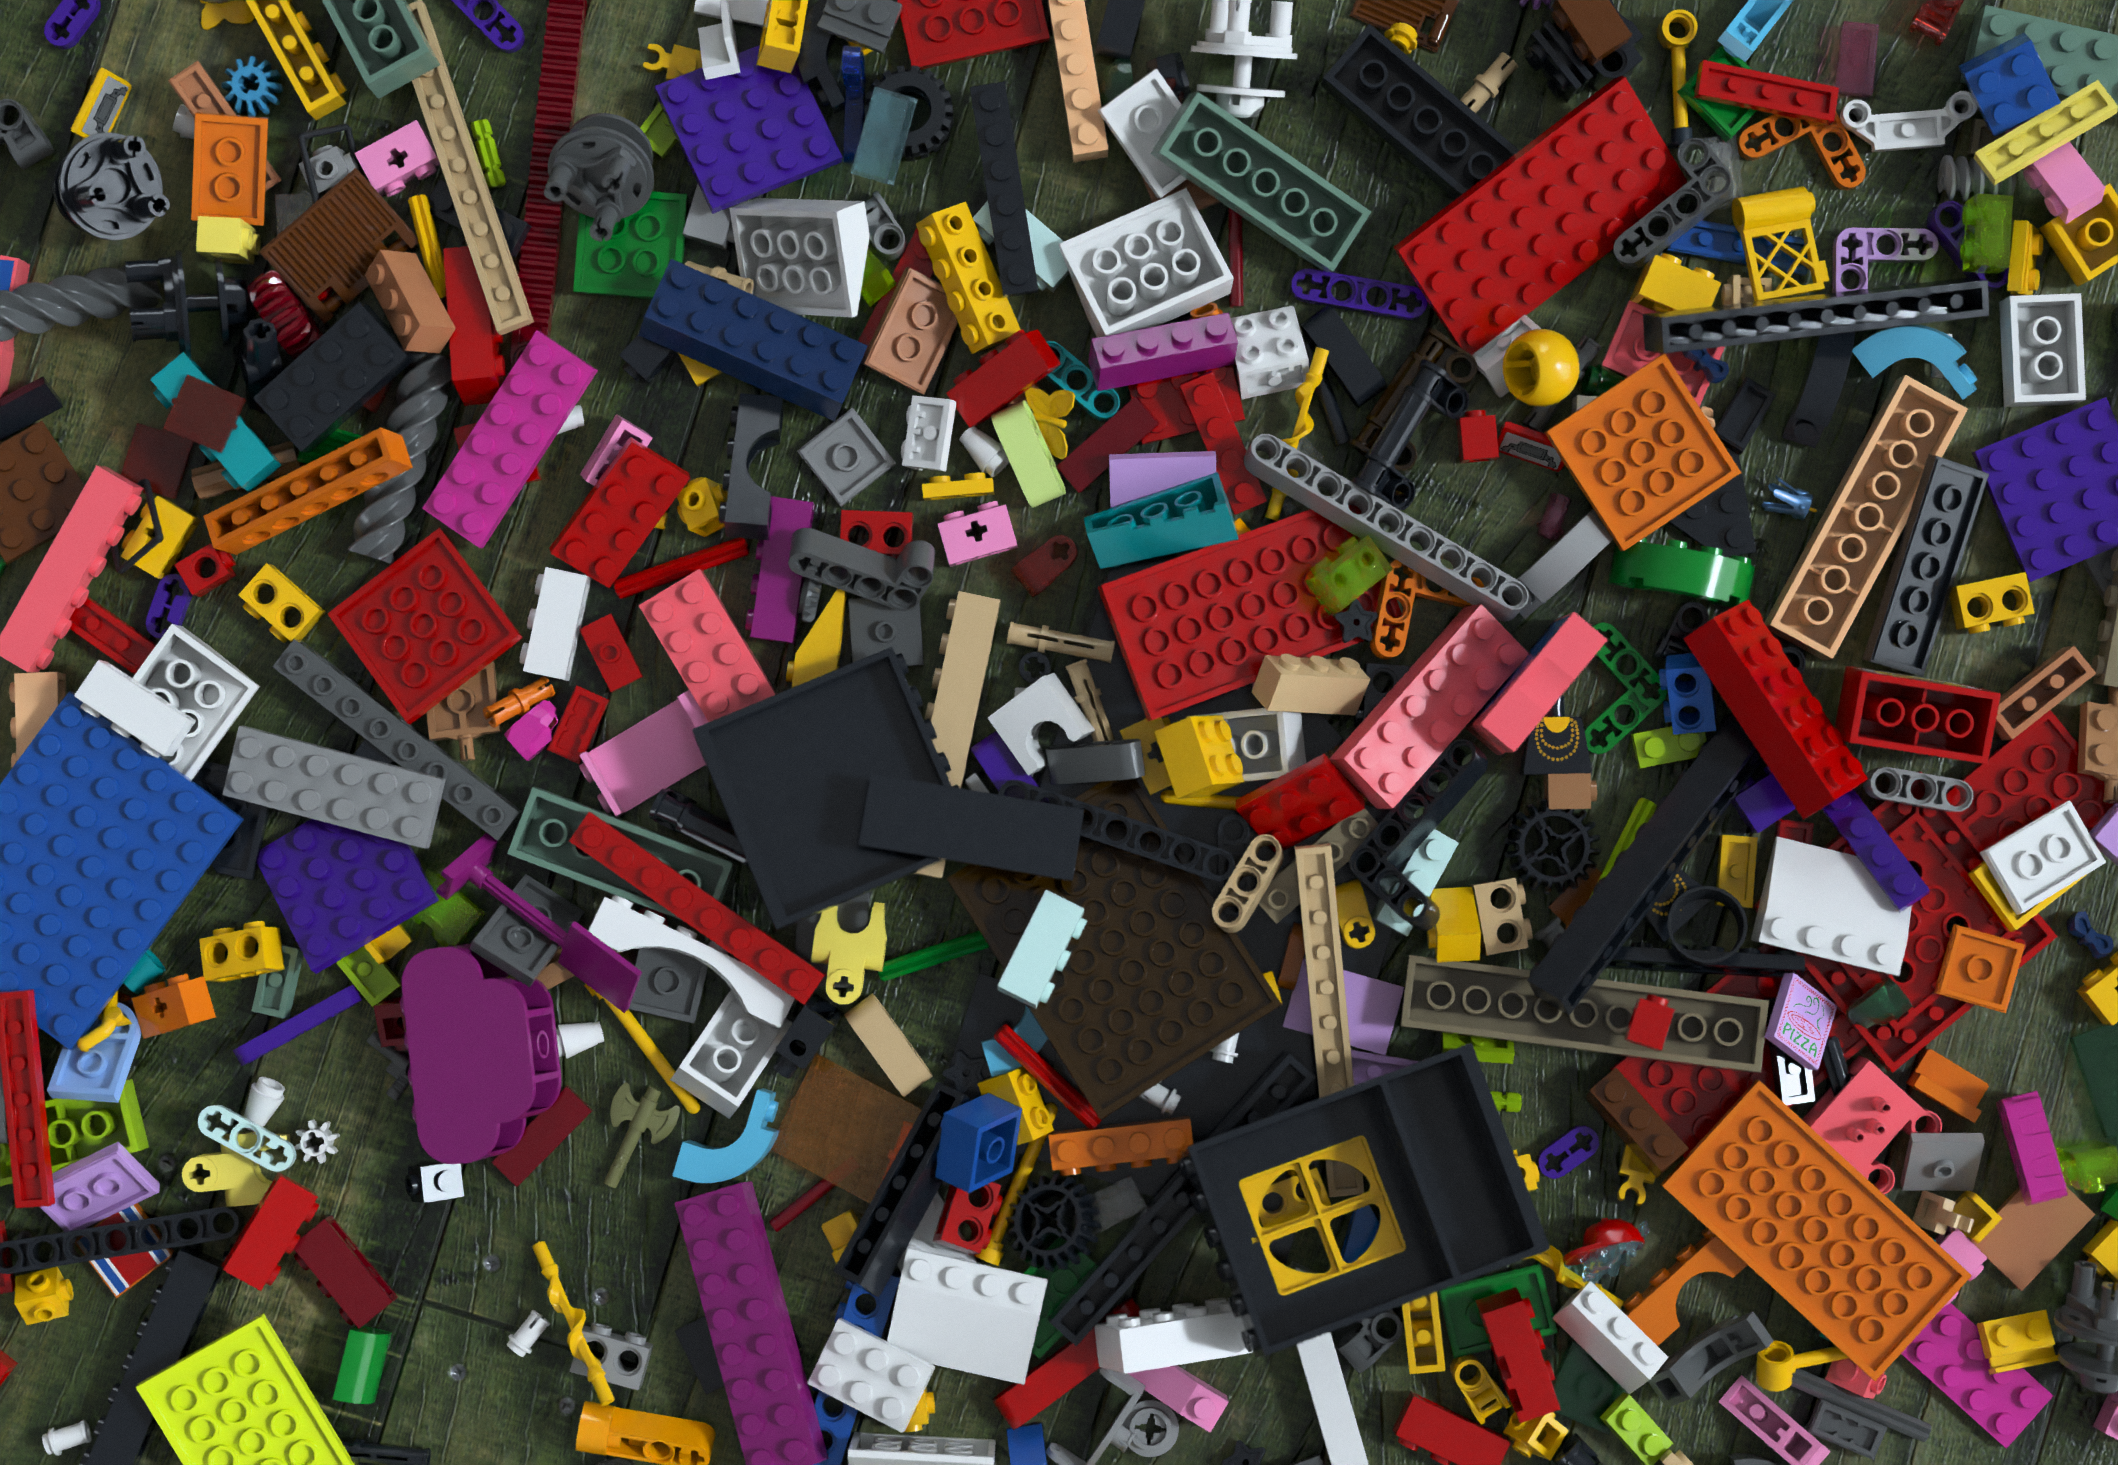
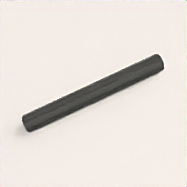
M1796 1369V1372L1793 1373L1791 1386L1919 1441L1925 1442L1929 1437L1932 1426L1927 1422L1875 1400L1859 1396L1802 1369Z

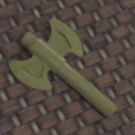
M628 1082L623 1083L616 1091L610 1108L612 1126L618 1127L624 1120H630L628 1125L629 1129L605 1177L604 1184L612 1188L617 1187L640 1136L645 1132L646 1128L651 1131V1143L657 1144L665 1139L676 1126L680 1107L679 1105H673L665 1110H657V1100L661 1094L660 1090L648 1086L645 1095H642L640 1101L633 1098Z

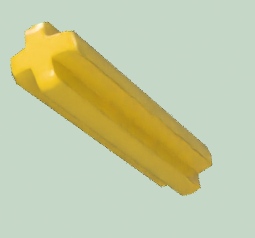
M425 194L412 196L408 199L425 270L439 298H445L444 259L433 216L430 212L429 200Z

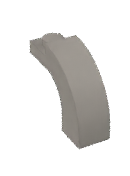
M1594 509L1572 526L1557 543L1516 579L1526 586L1529 594L1527 604L1519 612L1524 619L1548 601L1613 540ZM1503 595L1512 606H1515L1510 597Z

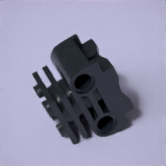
M1550 0L1543 12L1541 29L1535 30L1523 47L1526 51L1524 57L1528 64L1535 71L1538 69L1542 71L1549 80L1546 85L1551 93L1558 99L1562 97L1566 103L1576 93L1579 94L1583 91L1587 84L1593 90L1598 91L1615 78L1620 76L1628 78L1633 74V69L1643 60L1642 56L1635 49V45L1643 38V35L1633 22L1618 12L1615 6V10L1632 36L1626 44L1592 66L1587 59L1583 61L1578 57L1572 46L1574 39L1568 30L1563 31L1556 24L1552 16V12H1554L1552 5L1555 0ZM1602 64L1609 65L1613 72L1607 71Z

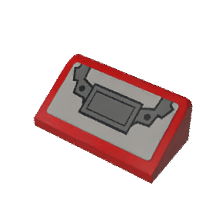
M1509 421L1501 426L1497 438L1500 453L1556 472L1563 468L1564 463L1544 433Z

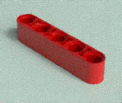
M1130 1297L1104 1315L1098 1323L1106 1322V1316L1113 1314H1127V1317H1139L1141 1309L1133 1298ZM1095 1327L1077 1346L1069 1341L1027 1372L1024 1385L1012 1383L992 1400L1012 1430L1022 1426L1100 1368Z

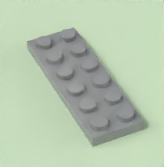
M243 725L238 727L222 795L427 849L430 847L446 779Z

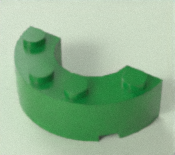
M1643 538L1625 551H1620L1615 543L1608 584L1637 590L1680 594L1702 599L1714 605L1733 608L1750 598L1755 567L1751 565L1752 559L1741 556L1724 557L1722 556L1723 550L1719 548L1701 546V551L1687 549L1688 543L1683 541L1666 539V544L1660 545L1647 543V539Z

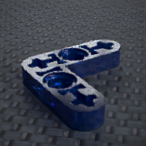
M843 46L842 77L846 88L844 162L862 163L866 62L861 46Z

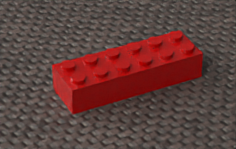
M1749 599L1712 618L1684 638V641L1803 820L1868 780L1863 772L1861 763L1853 757L1843 742L1841 733L1837 728L1833 727L1823 712L1821 703L1817 698L1813 697L1803 682L1801 673L1791 664L1783 652L1781 643L1773 637L1763 622L1761 613L1753 607Z

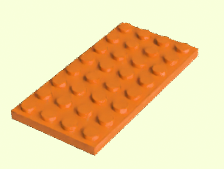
M1757 1079L1660 1184L1874 1381L1884 1373L1972 1276Z

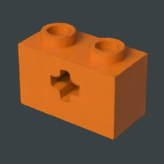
M188 973L167 979V987L165 981L144 987L145 994L131 998L143 1039L216 1017L204 976L191 980Z

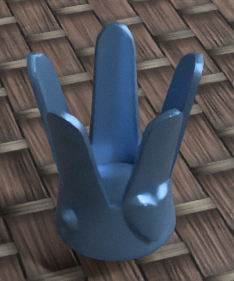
M1776 476V479L1791 490L1774 483L1768 484L1769 490L1773 492L1776 498L1790 505L1764 502L1761 505L1762 508H1765L1764 511L1790 514L1794 519H1800L1801 521L1805 519L1809 510L1817 512V509L1810 507L1813 495L1809 494V492L1793 488L1778 476Z

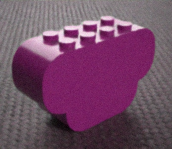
M472 943L421 951L411 958L402 976L400 1008L406 1022L404 1044L407 1051H409L410 1059L408 1080L411 1087H413L414 1095L412 1116L417 1123L418 1137L424 1150L433 1159L445 1164L475 1162L506 1153L513 1149L520 1142L524 1134L526 1118L547 1111L557 1100L562 1083L554 1006L548 989L537 979L531 987L526 986L470 950L469 948Z

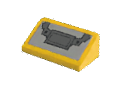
M99 68L74 120L71 131L82 139L97 133L111 132L128 98L132 85L107 69Z

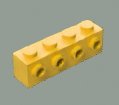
M246 0L307 112L315 120H318L347 104L342 93L347 91L337 72L330 74L325 65V62L330 59L319 41L315 44L313 43L308 34L313 28L303 11L296 12L291 3L293 0Z
M963 202L932 213L916 223L919 239L926 247L933 263L934 274L942 284L947 296L948 306L955 314L961 328V336L968 345L971 354L1001 344L1014 333L1021 330L1008 299L1003 298L1001 282L967 203Z

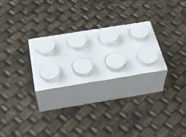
M1226 1298L1205 1300L1206 1306L1194 1307L1193 1303L1176 1304L1172 1306L1173 1311L1161 1312L1159 1308L1144 1309L1139 1311V1317H1127V1314L1106 1316V1322L1097 1323L1094 1326L1099 1367L1126 1374L1247 1354L1248 1352L1241 1337V1332L1245 1331V1327L1241 1317H1234L1229 1301H1226Z

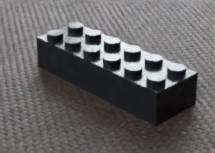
M1371 24L1364 29L1323 77L1321 83L1323 89L1454 199H1457L1520 151Z

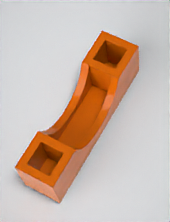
M1707 1227L1702 1232L1704 1237L1695 1246L1688 1244L1676 1255L1675 1258L1678 1261L1668 1270L1665 1267L1660 1269L1650 1278L1649 1282L1651 1285L1642 1294L1637 1291L1623 1303L1625 1309L1622 1312L1657 1346L1680 1327L1676 1315V1300L1682 1286L1690 1278L1703 1272H1719L1734 1278L1747 1266L1742 1259Z

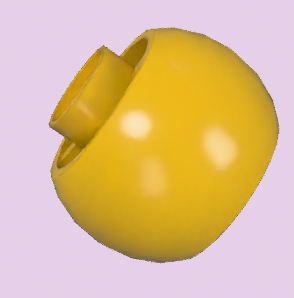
M1534 329L1525 332L1513 340L1505 352L1503 376L1506 386L1519 401L1530 406L1546 407L1559 403L1572 392L1578 381L1580 368L1576 349L1564 335L1553 330Z

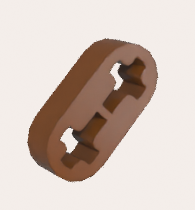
M1292 923L1276 983L1277 987L1290 991L1295 989L1305 954L1301 923Z

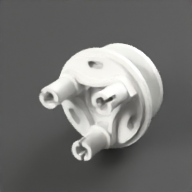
M1212 0L1210 28H1206L1205 41H1197L1196 46H1191V51L1235 55L1233 86L1197 84L1196 90L1217 93L1216 105L1232 116L1240 118L1257 117L1264 107L1265 97H1285L1284 90L1250 87L1252 57L1297 59V54L1292 53V35H1290L1293 2H1271L1269 33H1266L1264 37L1251 36L1252 32H1248L1252 0Z

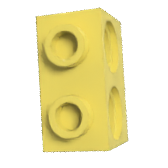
M198 216L197 253L215 263L214 257H221L222 263L254 264L255 255H259L261 249V238L259 234H256L255 228L241 218Z

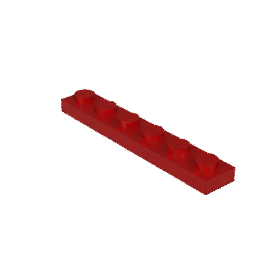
M34 989L0 992V1062L15 1208L51 1206L55 1204Z

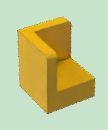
M399 924L367 943L364 947L375 961L381 965L389 962L414 940L402 925Z
M1964 1191L1956 1200L1953 1209L1954 1213L1974 1219L1970 1233L1960 1231L1976 1244L2002 1220L1978 1194L1972 1191Z
M853 1209L830 1219L821 1226L833 1249L832 1256L836 1264L859 1224Z

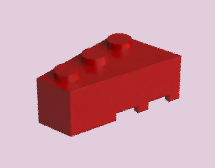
M1517 1287L1476 1300L1506 1395L1519 1422L1523 1423L1561 1410L1551 1382L1556 1380L1549 1360L1544 1361L1541 1350L1545 1349L1544 1341L1539 1329L1533 1330L1530 1319L1535 1318V1314L1529 1298L1522 1299Z

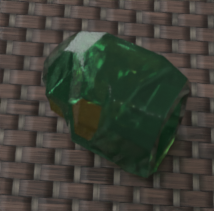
M1116 59L1105 68V78L1098 85L1101 107L1134 84L1130 60Z

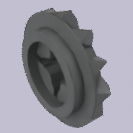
M805 577L798 614H802L801 622L811 623L816 617L823 583Z

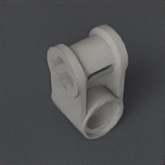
M876 190L872 193V198L865 202L870 236L869 241L883 259L896 261L901 259L907 247V240L903 230L894 219L890 208ZM887 235H896L900 238V242L896 248L887 250L881 246L883 238Z

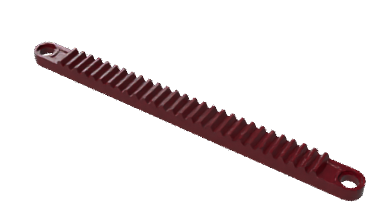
M549 0V6L547 7L546 33L542 50L543 60L541 63V76L539 78L540 88L538 91V104L536 105L537 115L534 122L535 132L533 133L532 159L530 161L529 187L527 189L526 214L524 217V221L530 224L532 228L521 246L520 268L518 272L534 323L512 332L510 364L512 368L537 330L548 337L551 334L565 202L563 200L559 202L549 200L544 194V189L549 178L548 160L556 142L568 133L574 125L587 0Z

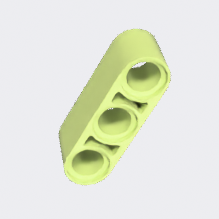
M1023 400L991 415L993 426L1030 506L1034 508L1065 495L1066 490L1061 475L1027 402Z

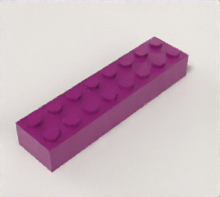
M752 1181L738 1183L675 1202L746 1465H813L829 1459Z

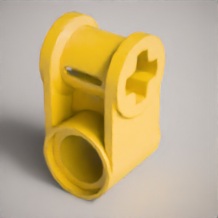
M1357 878L1335 886L1339 930L1343 941L1350 948L1361 949L1370 945L1375 937V927L1359 879ZM1353 923H1358L1360 928H1367L1368 933L1363 935L1364 942L1359 943L1357 938H1350L1349 932L1354 930Z
M1470 1354L1453 1359L1450 1365L1452 1378L1465 1396L1464 1400L1480 1425L1486 1423L1485 1418L1502 1407L1506 1409L1511 1407L1495 1380H1492L1476 1356ZM1475 1365L1477 1372L1472 1379L1463 1380L1460 1378V1371L1464 1366Z

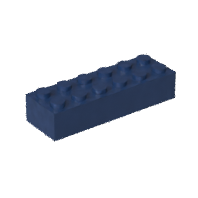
M673 259L670 260L638 334L641 337L832 421H835L867 349V345Z

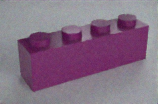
M1223 313L1091 339L1088 363L1097 391H1103L1234 365L1238 340L1229 313Z
M772 496L773 510L769 540L758 539L756 560H761L760 573L753 574L751 595H756L754 609H748L745 629L751 630L750 637L753 639L795 644L799 620L798 608L805 577L796 574L789 568L790 544L792 534L800 528L812 529L815 504L808 501Z

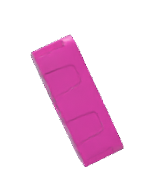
M2038 1091L2004 1098L1996 1102L1998 1115L2025 1205L2030 1206L2067 1196L2065 1180Z

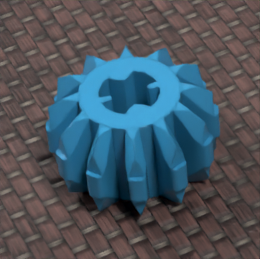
M250 56L247 66L241 59H236L235 62L238 70L234 72L228 68L225 71L232 80L221 83L224 90L230 91L224 98L229 104L235 103L234 110L238 114L243 113L247 109L249 116L256 117L258 108L265 115L269 114L270 109L267 106L269 102H272L274 105L280 104V100L274 96V93L284 91V86L276 82L281 77L278 70H271V63L266 59L259 64L255 56ZM249 83H257L259 87L254 91L248 90L247 85Z

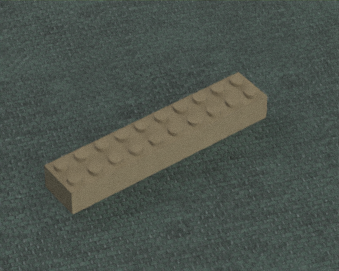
M1409 955L1400 1022L1401 1028L1750 1073L1761 1072L1768 1000L1597 979L1568 1016L1534 994L1527 981L1531 970L1461 961L1437 962L1436 958ZM1648 994L1669 1000L1667 1007L1675 1009L1662 1051H1655L1624 1040L1637 999H1646Z

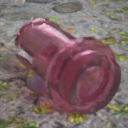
M1550 493L1542 521H1538L1536 524L1539 528L1538 535L1551 540H1558L1559 535H1563L1562 525L1569 504L1572 501L1569 497Z

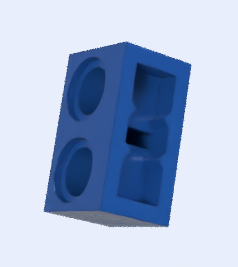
M1693 653L1667 655L1665 669H1659L1661 690H1668L1669 701H1663L1665 722H1672L1673 735L1716 731L1717 714L1712 681ZM1681 674H1690L1694 678L1690 681H1682L1677 677ZM1685 706H1693L1698 710L1694 713H1686L1681 709Z

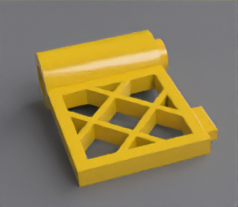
M1804 186L1734 198L1732 202V218L1734 226L1741 236L1754 302L1821 291L1825 289L1824 282L1829 281L1825 260L1819 261L1810 221L1811 213H1814L1816 208L1813 193L1808 192ZM1802 230L1805 245L1799 253L1783 243L1789 232ZM1782 233L1779 239L1773 236L1775 234ZM1763 237L1775 245L1766 259L1754 251L1753 238ZM1778 249H1781L1795 259L1787 273H1784L1770 263ZM1799 263L1810 270L1813 284L1801 285L1791 278ZM1766 269L1782 279L1774 291L1763 292L1760 277ZM1786 283L1792 286L1791 288L1783 289Z

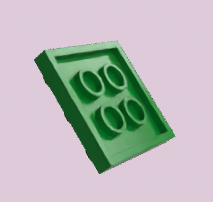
M652 191L647 203L636 213L621 218L620 222H616L611 239L605 241V238H603L602 242L595 241L589 233L595 218L579 212L573 292L575 294L653 299L670 260L673 259L683 264L685 247L683 230L687 220L688 195Z

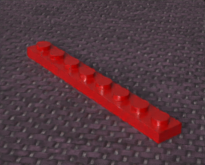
M588 812L570 838L569 842L802 1004H806L824 978V973L594 813Z

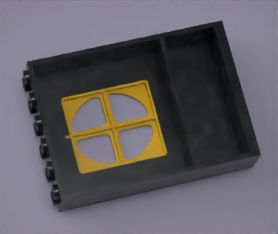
M1472 1043L1193 1144L1180 1151L1182 1157L1177 1160L1183 1179H1190L1194 1193L1190 1194V1198L1197 1215L1203 1213L1207 1227L1203 1228V1234L1210 1249L1215 1247L1220 1259L1219 1262L1215 1263L1222 1283L1228 1282L1233 1296L1228 1297L1232 1313L1235 1318L1241 1317L1245 1331L1241 1332L1243 1343L1247 1352H1254L1255 1357L1270 1355L1550 1250L1549 1243ZM1314 1160H1333L1347 1164L1367 1178L1370 1185L1369 1190L1331 1206H1325L1319 1198L1309 1171V1164ZM1287 1170H1293L1297 1174L1308 1203V1213L1268 1229L1263 1228L1259 1223L1258 1214L1264 1194L1278 1176ZM1374 1204L1380 1211V1224L1376 1236L1368 1249L1352 1263H1346L1340 1254L1330 1222L1335 1217ZM1308 1227H1314L1321 1238L1330 1262V1269L1325 1273L1317 1274L1291 1269L1273 1257L1269 1250V1244L1275 1239Z

